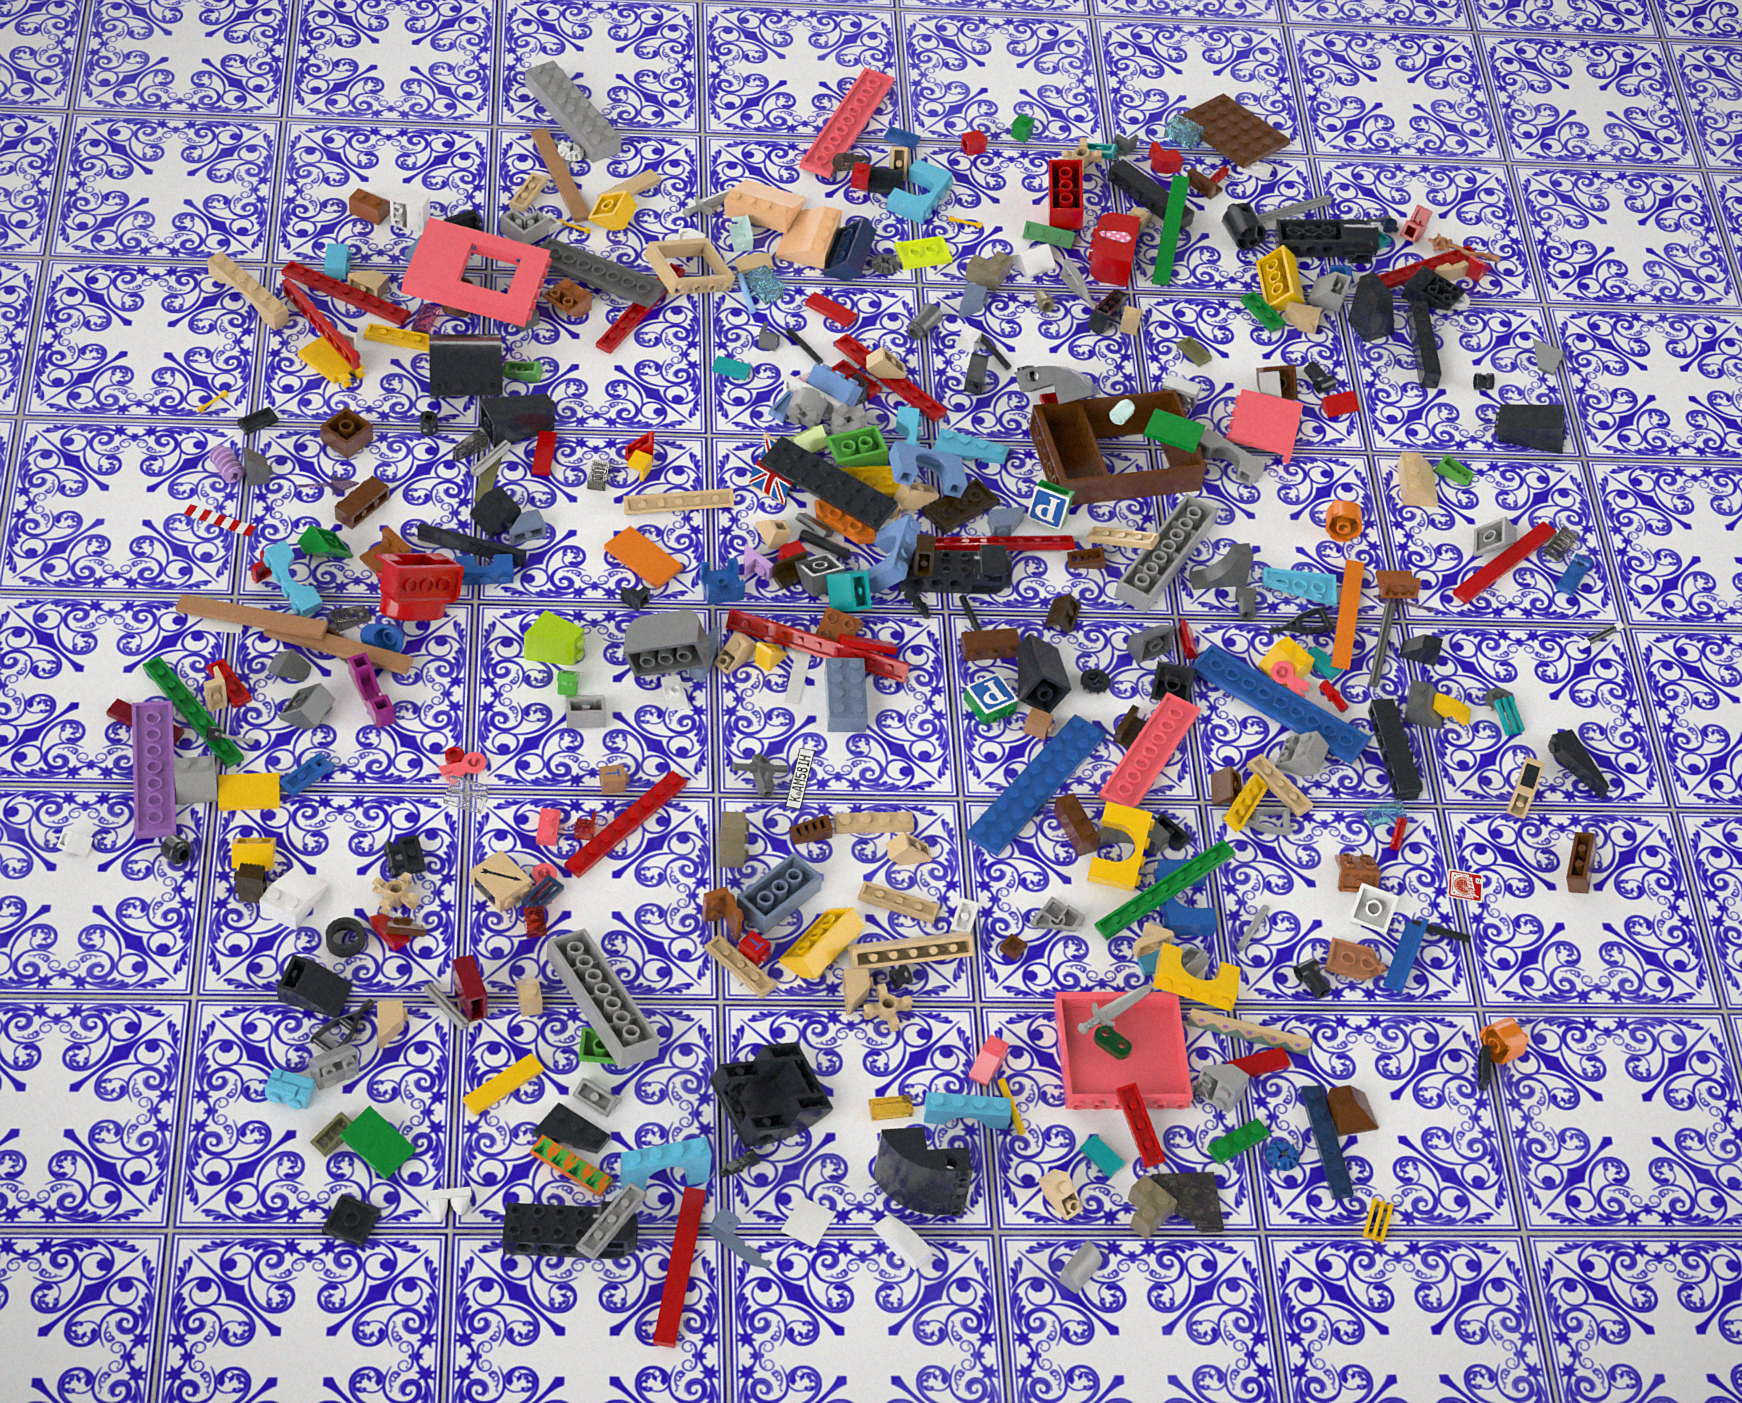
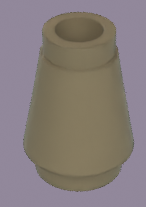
M1043 289L1037 290L1035 296L1039 310L1045 313L1052 311L1054 300Z

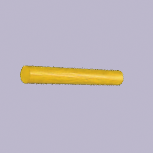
M1001 1078L998 1080L1002 1095L1004 1098H1011V1118L1018 1135H1023L1026 1133L1006 1079Z

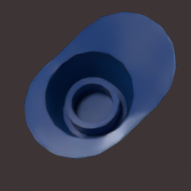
M371 623L362 628L360 638L364 644L399 653L403 649L405 634L394 624Z

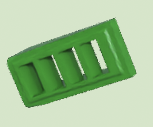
M506 361L502 376L539 383L543 369L540 361Z
M1448 454L1442 458L1434 469L1438 474L1465 486L1469 484L1475 475Z

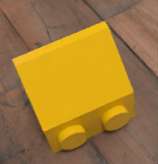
M628 191L601 194L588 219L610 231L623 230L627 227L638 205Z
M1287 636L1271 648L1258 664V667L1272 679V666L1278 661H1287L1293 666L1294 676L1302 679L1310 674L1314 658L1290 636ZM1286 683L1281 684L1282 686L1288 688Z
M235 838L232 842V868L239 870L240 863L243 862L244 864L264 865L265 871H270V868H273L275 865L276 838Z

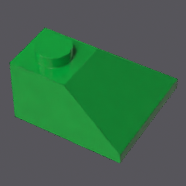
M310 525L297 541L302 547V552L308 556L352 559L354 556L335 532Z

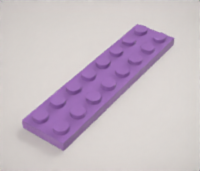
M172 701L132 703L135 839L177 835Z

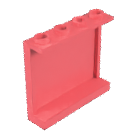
M1242 389L1241 394L1236 396L1234 405H1237V407L1233 408L1231 417H1234V419L1230 420L1228 428L1232 431L1227 432L1226 440L1283 454L1282 462L1289 464L1303 403Z

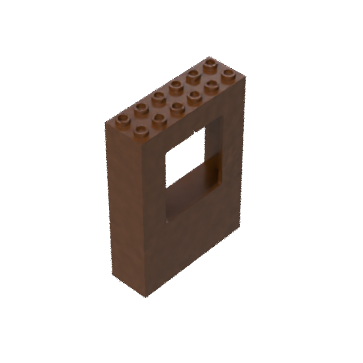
M1175 389L1075 400L1060 405L1058 402L1033 405L1029 432L1046 480L1075 491L1071 506L1200 491L1201 485L1204 483L1207 463L1203 460L1202 450L1198 446L1195 453L1160 442L1170 468L1108 474L1096 439L1144 434L1155 408L1187 419L1186 410L1183 409L1181 398L1177 395ZM1128 399L1135 406L1134 413L1122 425L1113 423L1110 419V411L1120 401Z

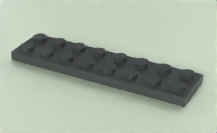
M548 237L539 247L551 251L549 257L552 258L551 270L649 309L667 290L661 280L551 237Z

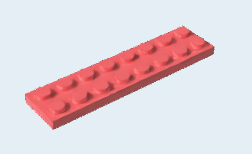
M1167 692L1100 791L1098 798L1105 802L1108 801L1132 808L1140 804L1200 714L1201 708Z

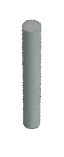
M1262 905L1237 944V950H1244L1268 913L1269 906Z

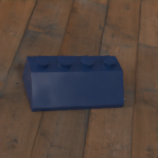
M865 217L839 229L822 273L824 276L850 281L862 275L863 267L877 232Z

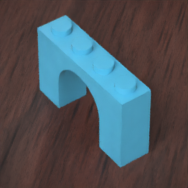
M916 159L909 168L908 181L925 187L930 192L925 195H913L894 188L888 196L886 210L923 224L926 219L930 218L932 210L937 208L940 199L945 197L946 191L951 189L953 180L951 172Z
M707 1137L622 1152L620 1167L622 1190L631 1182L646 1192L647 1179L653 1173L669 1167H682L688 1185L709 1182L711 1152Z

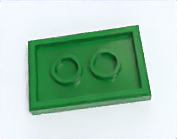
M1155 408L1143 436L1195 453L1206 425Z
M370 1105L339 1134V1137L385 1181L417 1150Z

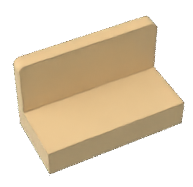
M218 666L213 667L215 679L203 682L206 707L209 712L228 707L225 681Z

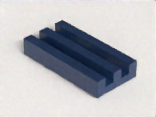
M548 875L522 899V905H527L529 910H534V913L538 915L564 890V885ZM550 882L552 883L546 890L540 893V895L533 902H531V900L542 889H544Z

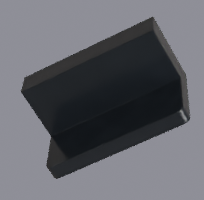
M871 166L868 192L890 195L894 188L902 190L904 171Z

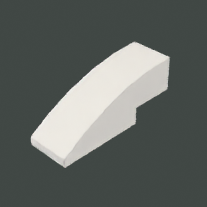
M889 1214L873 1225L872 1228L898 1258L903 1257L914 1270L931 1259L933 1250L906 1224Z

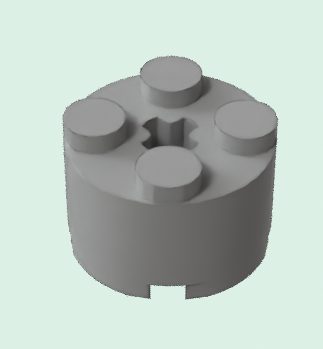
M802 387L801 390H795L787 408V413L790 417L789 421L793 424L800 423L806 425L808 428L818 425L826 410L827 399L825 397L823 399L820 396L821 393L813 388Z
M838 406V409L833 412L831 417L830 436L865 428L867 425L866 412L863 409L852 406Z

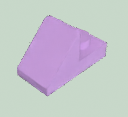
M744 546V578L756 571L759 576L769 581L773 576L774 564L750 546Z

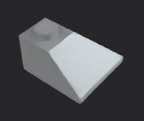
M1506 516L1475 528L1474 557L1516 543L1517 529Z

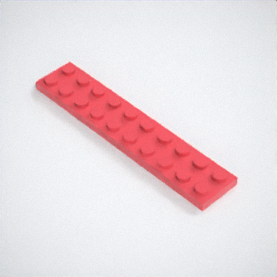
M865 67L801 160L799 168L830 179L894 84L895 78Z

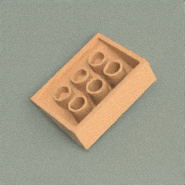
M746 179L732 188L724 200L725 215L730 217L749 215L750 223L787 233L805 205L807 197Z
M827 206L801 210L788 232L783 234L775 258L824 269L841 226L842 210Z

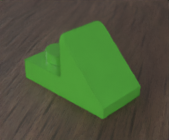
M560 670L557 675V693L568 696L576 695L580 672Z

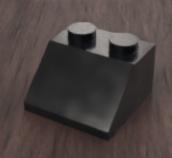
M499 486L482 496L471 510L470 517L491 539L512 528L521 513V508Z
M1157 660L1150 699L1162 701L1166 693L1169 692L1188 702L1195 667Z

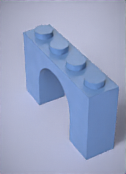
M895 441L889 452L893 478L896 483L911 486L918 474L917 466H922L930 469L940 478L943 492L946 495L961 498L968 485L960 456L900 441Z
M909 514L879 529L874 544L885 554H890L882 562L866 569L868 571L870 591L873 594L906 578L917 542V534H919L922 526Z

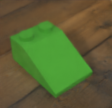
M877 425L825 437L837 465L851 467L888 465V448Z

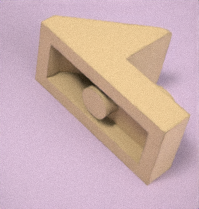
M1146 922L1142 932L1143 936L1135 941L1132 953L1136 958L1160 950L1163 942L1171 945L1174 937L1173 931Z

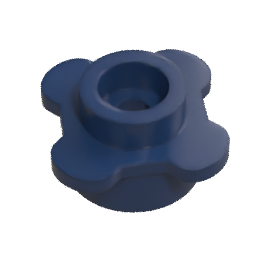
M1386 218L1380 223L1385 233H1396L1399 230L1396 227L1397 221L1393 218Z

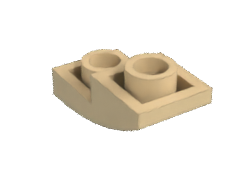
M756 253L735 258L739 273L746 274L757 270L759 274L774 268L770 253Z
M1465 260L1453 266L1446 263L1438 266L1434 272L1448 281H1454L1466 275L1469 263Z

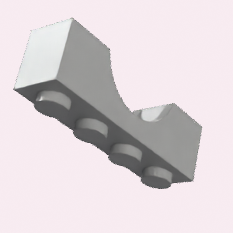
M1209 428L1204 431L1198 444L1204 459L1221 458L1231 462L1237 470L1236 479L1249 487L1262 477L1265 467L1264 462Z

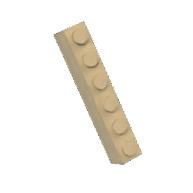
M967 931L848 945L849 964L853 969L974 956L973 936Z

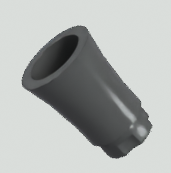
M925 303L919 314L907 328L909 336L914 340H920L934 326L943 320L941 310L932 303Z

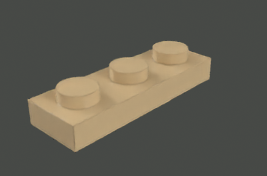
M532 172L509 202V208L525 213L547 184V177Z

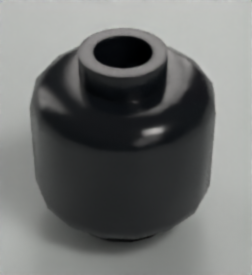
M170 835L161 844L162 856L173 864H181L187 861L191 855L190 843L181 836Z

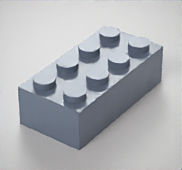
M826 658L824 674L828 732L866 733L868 710L864 658Z
M793 852L738 895L736 906L742 910L744 918L765 935L821 890L823 876Z

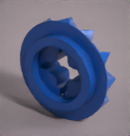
M1276 1140L1274 1143H1270L1267 1148L1266 1159L1273 1168L1280 1171H1289L1298 1165L1300 1159L1299 1150L1295 1149L1294 1143L1289 1144L1286 1140L1283 1142ZM1287 1151V1156L1278 1159L1280 1153Z

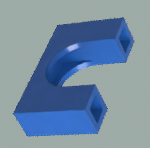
M1192 859L1158 860L1157 868L1153 870L1154 879L1159 882ZM1208 874L1189 887L1205 886ZM1174 897L1159 906L1160 912H1163L1162 927L1173 931L1174 936H1212L1215 934L1217 927L1215 908H1189L1180 904Z

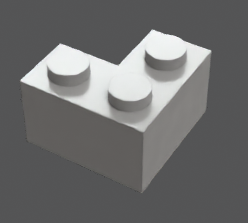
M513 208L501 215V232L511 240L531 245L549 234V218L539 210L524 217Z

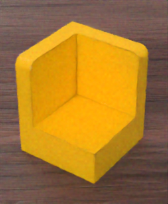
M636 450L628 461L627 467L640 471L639 481L643 482L652 469L653 456Z

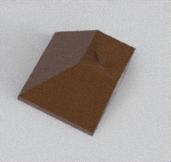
M1296 365L1256 368L1259 391L1258 373L1279 371L1282 398L1288 400L1298 399Z
M1351 1085L1330 1088L1326 1102L1339 1137L1378 1130L1379 1127L1365 1092Z

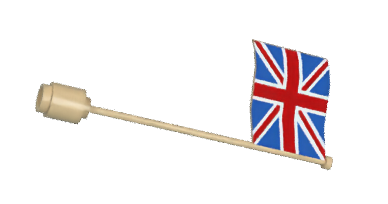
M766 432L763 435V439L766 440L763 452L752 470L749 485L785 505V499L792 483L760 465V460L777 441ZM899 503L889 519L897 520L900 517L903 508Z

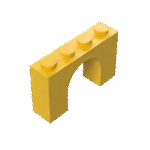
M1106 801L1101 825L1126 832L1134 842L1135 851L1130 858L1121 862L1092 857L1087 881L1131 892L1134 891L1135 886L1139 887L1141 875H1138L1139 867H1144L1146 857L1142 855L1144 849L1148 850L1150 838H1147L1148 831L1153 830L1155 820L1151 819L1152 812Z
M1163 942L1157 957L1153 987L1231 1012L1238 995L1240 967L1221 961L1214 980H1201L1191 976L1182 967L1183 949Z

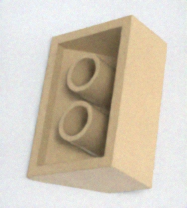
M1401 452L1397 470L1402 504L1407 506L1438 507L1433 466L1420 453Z

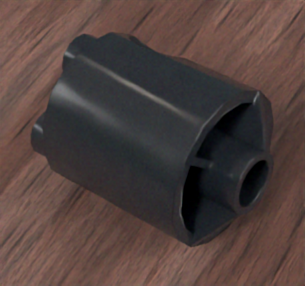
M1232 203L1227 207L1222 223L1235 245L1241 250H1248L1258 246L1266 236V229L1251 204Z

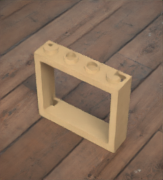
M708 238L652 241L648 243L644 254L671 295L730 291L735 280V276ZM703 256L716 275L678 278L665 258Z

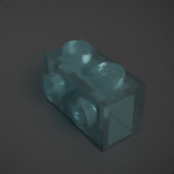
M1175 114L1166 123L1164 136L1192 150L1201 140L1204 127Z
M766 265L748 271L747 285L765 305L783 298L785 289L783 282Z

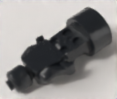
M916 587L906 590L903 594L906 600L913 602L912 607L919 614H922L924 619H930L931 615L928 612V606L919 597L920 593Z
M752 1148L744 1152L745 1155L735 1160L734 1158L732 1162H728L725 1166L726 1168L720 1170L719 1175L724 1178L729 1174L733 1175L743 1172V1169L748 1165L754 1167L760 1164V1160Z

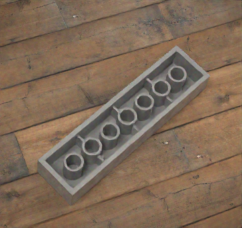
M554 60L525 70V86L576 145H581L585 156L591 163L621 153V136Z
M1186 494L1156 532L1159 534L1160 539L1152 550L1143 549L1117 582L1114 597L1147 613L1213 527L1218 509Z
M584 928L548 939L547 959L619 1069L658 1057L659 1037L587 930Z

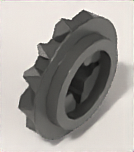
M877 254L872 259V268L881 274H892L899 267V261H897L896 257H892L891 254Z
M1492 688L1486 692L1484 700L1486 701V706L1491 707V711L1496 710L1493 703L1495 700L1508 698L1513 695L1503 688Z

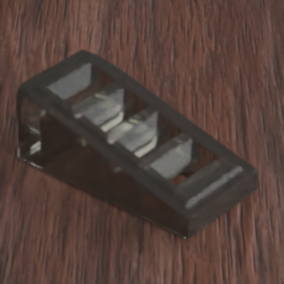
M837 153L831 162L835 171L841 172L853 170L855 162L867 164L870 159L868 156Z
M479 429L453 447V461L457 462L487 449L488 436Z
M592 460L587 480V489L606 490L611 462Z
M1563 526L1544 549L1543 553L1559 562L1576 543L1579 535ZM1554 545H1556L1557 547L1561 548L1562 551H1560L1559 549H1557L1556 547H1554ZM1551 549L1554 550V551L1557 552L1559 555H1556L1555 553H1553V552L1550 551V550H1551Z
M364 605L328 611L329 621L337 632L372 621Z

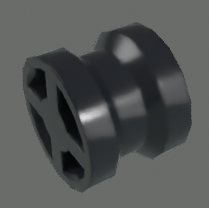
M904 964L897 970L892 969L889 971V978L895 989L901 988L904 984L909 985L913 983V977L907 965Z

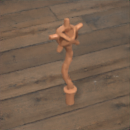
M1440 233L1437 234L1436 238L1428 239L1429 242L1433 243L1434 252L1437 250L1449 252V248H1454L1467 256L1484 257L1485 261L1490 260L1499 263L1501 258L1491 254L1490 251L1487 253L1467 251L1457 244H1452V239L1447 240Z

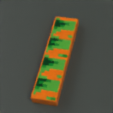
M544 1135L530 1149L531 1155L599 1197L613 1183L612 1177Z

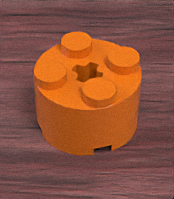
M1334 500L1328 507L1325 529L1333 540L1348 542L1354 537L1356 539L1361 534L1362 511L1359 504L1351 501Z
M1512 1017L1490 1024L1480 1032V1039H1483V1044L1490 1045L1491 1062L1494 1064L1500 1063V1065H1503L1522 1056L1526 1051V1044L1529 1043L1527 1034L1523 1033Z

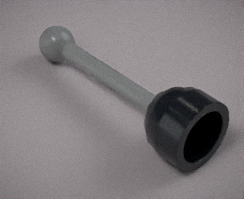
M211 725L208 726L206 732V741L216 742L220 738L247 742L248 745H253L255 742L252 737L247 739L222 734L218 727Z

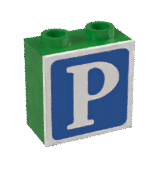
M1041 479L1035 487L1027 518L1047 525L1052 529L1061 530L1066 524L1075 491Z
M999 673L966 686L964 701L984 726L995 723L1006 716L1009 717L1016 712L1018 698Z

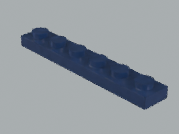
M1322 1085L1302 1087L1300 1093L1332 1200L1352 1198L1354 1192Z

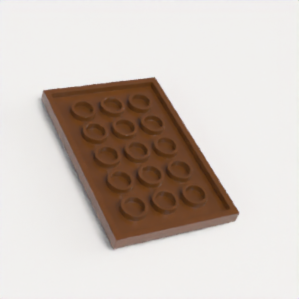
M1224 93L1176 118L1177 123L1243 169L1290 145L1291 139Z

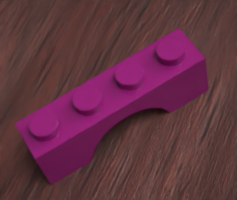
M364 652L348 657V672L376 729L395 723L394 707L388 695H383L373 665L367 653Z

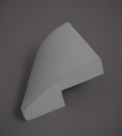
M1051 896L1043 909H1040L1030 922V925L1033 927L1075 932L1085 921V915L1069 904L1066 906Z

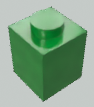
M1020 113L1013 121L1010 137L1025 143L1033 134L1035 119Z

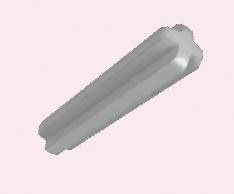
M503 440L470 468L471 475L478 477L511 449V443Z
M432 982L424 986V992L459 1029L463 1030L468 1027L469 1020Z

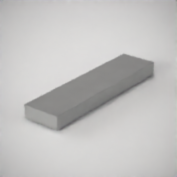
M629 1182L579 1241L576 1249L592 1260H595L647 1198V1192Z

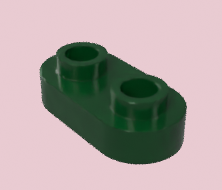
M1100 1026L1095 1030L1093 1039L1097 1046L1119 1060H1124L1130 1056L1132 1045L1126 1038L1108 1026Z

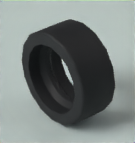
M350 917L338 918L333 920L325 931L326 946L333 955L348 958L357 955L363 950L365 931L362 924L356 919ZM349 930L356 933L358 938L353 943L342 945L336 943L333 940V936L340 931Z

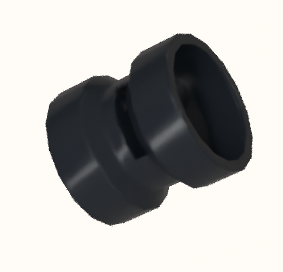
M1482 373L1474 374V390H1481L1482 388L1493 390L1495 384L1493 373H1487L1486 375Z
M424 411L420 415V432L425 436H433L438 432V416L435 412Z

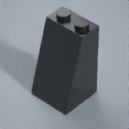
M1375 272L1360 276L1347 320L1365 343L1394 334L1393 294Z
M548 394L480 399V425L493 448L503 440H507L512 444L538 436L539 430L554 431L556 404L554 400L550 399Z
M1500 404V410L1496 411V422L1498 423H1495L1494 433L1498 434V441L1563 454L1565 436L1564 405Z
M1029 633L1017 646L1018 699L1031 707L1050 714L1072 688L1058 648Z

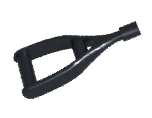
M1317 607L1298 614L1294 619L1281 627L1269 628V634L1273 635L1281 631L1306 635L1321 634L1333 631L1335 625L1331 623L1325 608ZM1319 615L1324 626L1304 627L1300 620Z
M369 998L357 1011L329 1021L312 1035L310 1043L316 1044L326 1052L335 1049V1047L321 1037L332 1028L341 1024L350 1032L337 1047L349 1044L362 1014L375 1004L374 1001Z

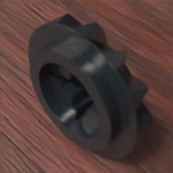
M1088 669L1082 673L1080 685L1083 686V690H1089L1090 694L1096 692L1098 695L1100 692L1105 693L1109 688L1110 678L1102 670ZM1097 678L1098 682L1096 685H1093L1092 682Z

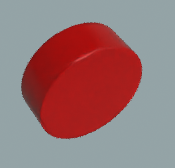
M450 747L445 752V761L447 764L462 762L465 753L459 747Z

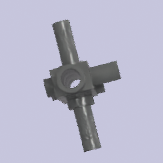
M759 753L751 757L752 762L732 763L733 771H749L752 773L758 795L764 798L773 795L775 785L772 777L775 772L787 773L789 769L788 765L771 764L765 755Z

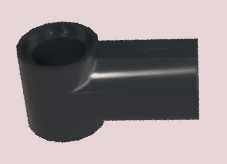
M1314 361L1309 362L1304 367V373L1311 379L1314 390L1318 394L1336 387L1334 376L1332 374L1327 375Z
M1308 959L1293 967L1297 980L1304 982L1316 998L1321 999L1331 991V987L1321 975L1319 964L1315 959Z

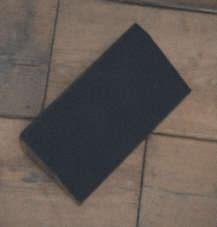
M1161 813L1156 819L1170 834L1168 843L1177 851H1181L1192 842L1193 838L1165 814Z

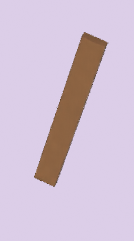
M547 128L531 131V137L574 222L589 220L590 212L562 157L559 155L558 149Z
M186 594L181 595L175 607L176 612L320 640H322L328 628V621Z
M268 629L263 631L266 637L345 659L366 652L374 667L407 675L414 662V658L411 656L325 633L322 640Z

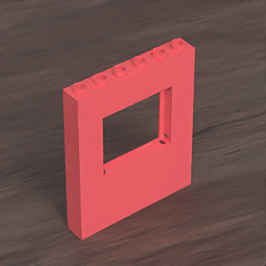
M429 217L403 278L401 293L525 327L527 321H531L533 311L540 296V289L543 288L544 280L548 274L547 268L550 269L552 258H549L551 251ZM471 253L518 266L507 294L461 281Z

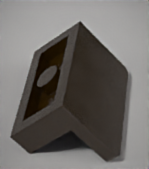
M806 551L774 563L772 578L781 590L801 583L795 561L806 559L808 556Z
M1071 593L1053 599L1044 625L1048 628L1058 624L1066 634L1072 632L1081 607L1080 603Z
M1132 705L1115 730L1113 741L1128 749L1147 723L1137 717L1139 707Z

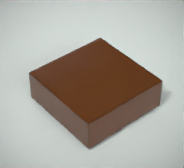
M1011 933L1000 945L999 950L1016 961L1027 949L1028 944Z

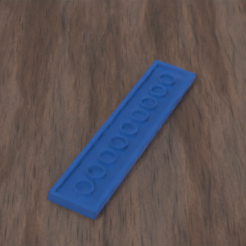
M1212 644L1192 665V667H1195L1194 674L1293 732L1301 735L1306 732L1318 731L1329 745L1328 752L1350 765L1356 761L1372 739V737Z
M1075 714L970 827L965 837L998 857L1102 743L1107 733Z

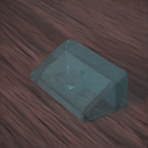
M1401 799L1362 810L1371 828L1397 821L1398 817L1406 818Z

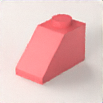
M991 1034L980 1050L969 1078L987 1087L1005 1060L1009 1043Z

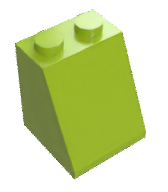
M545 610L524 634V659L574 666L585 654L584 629Z

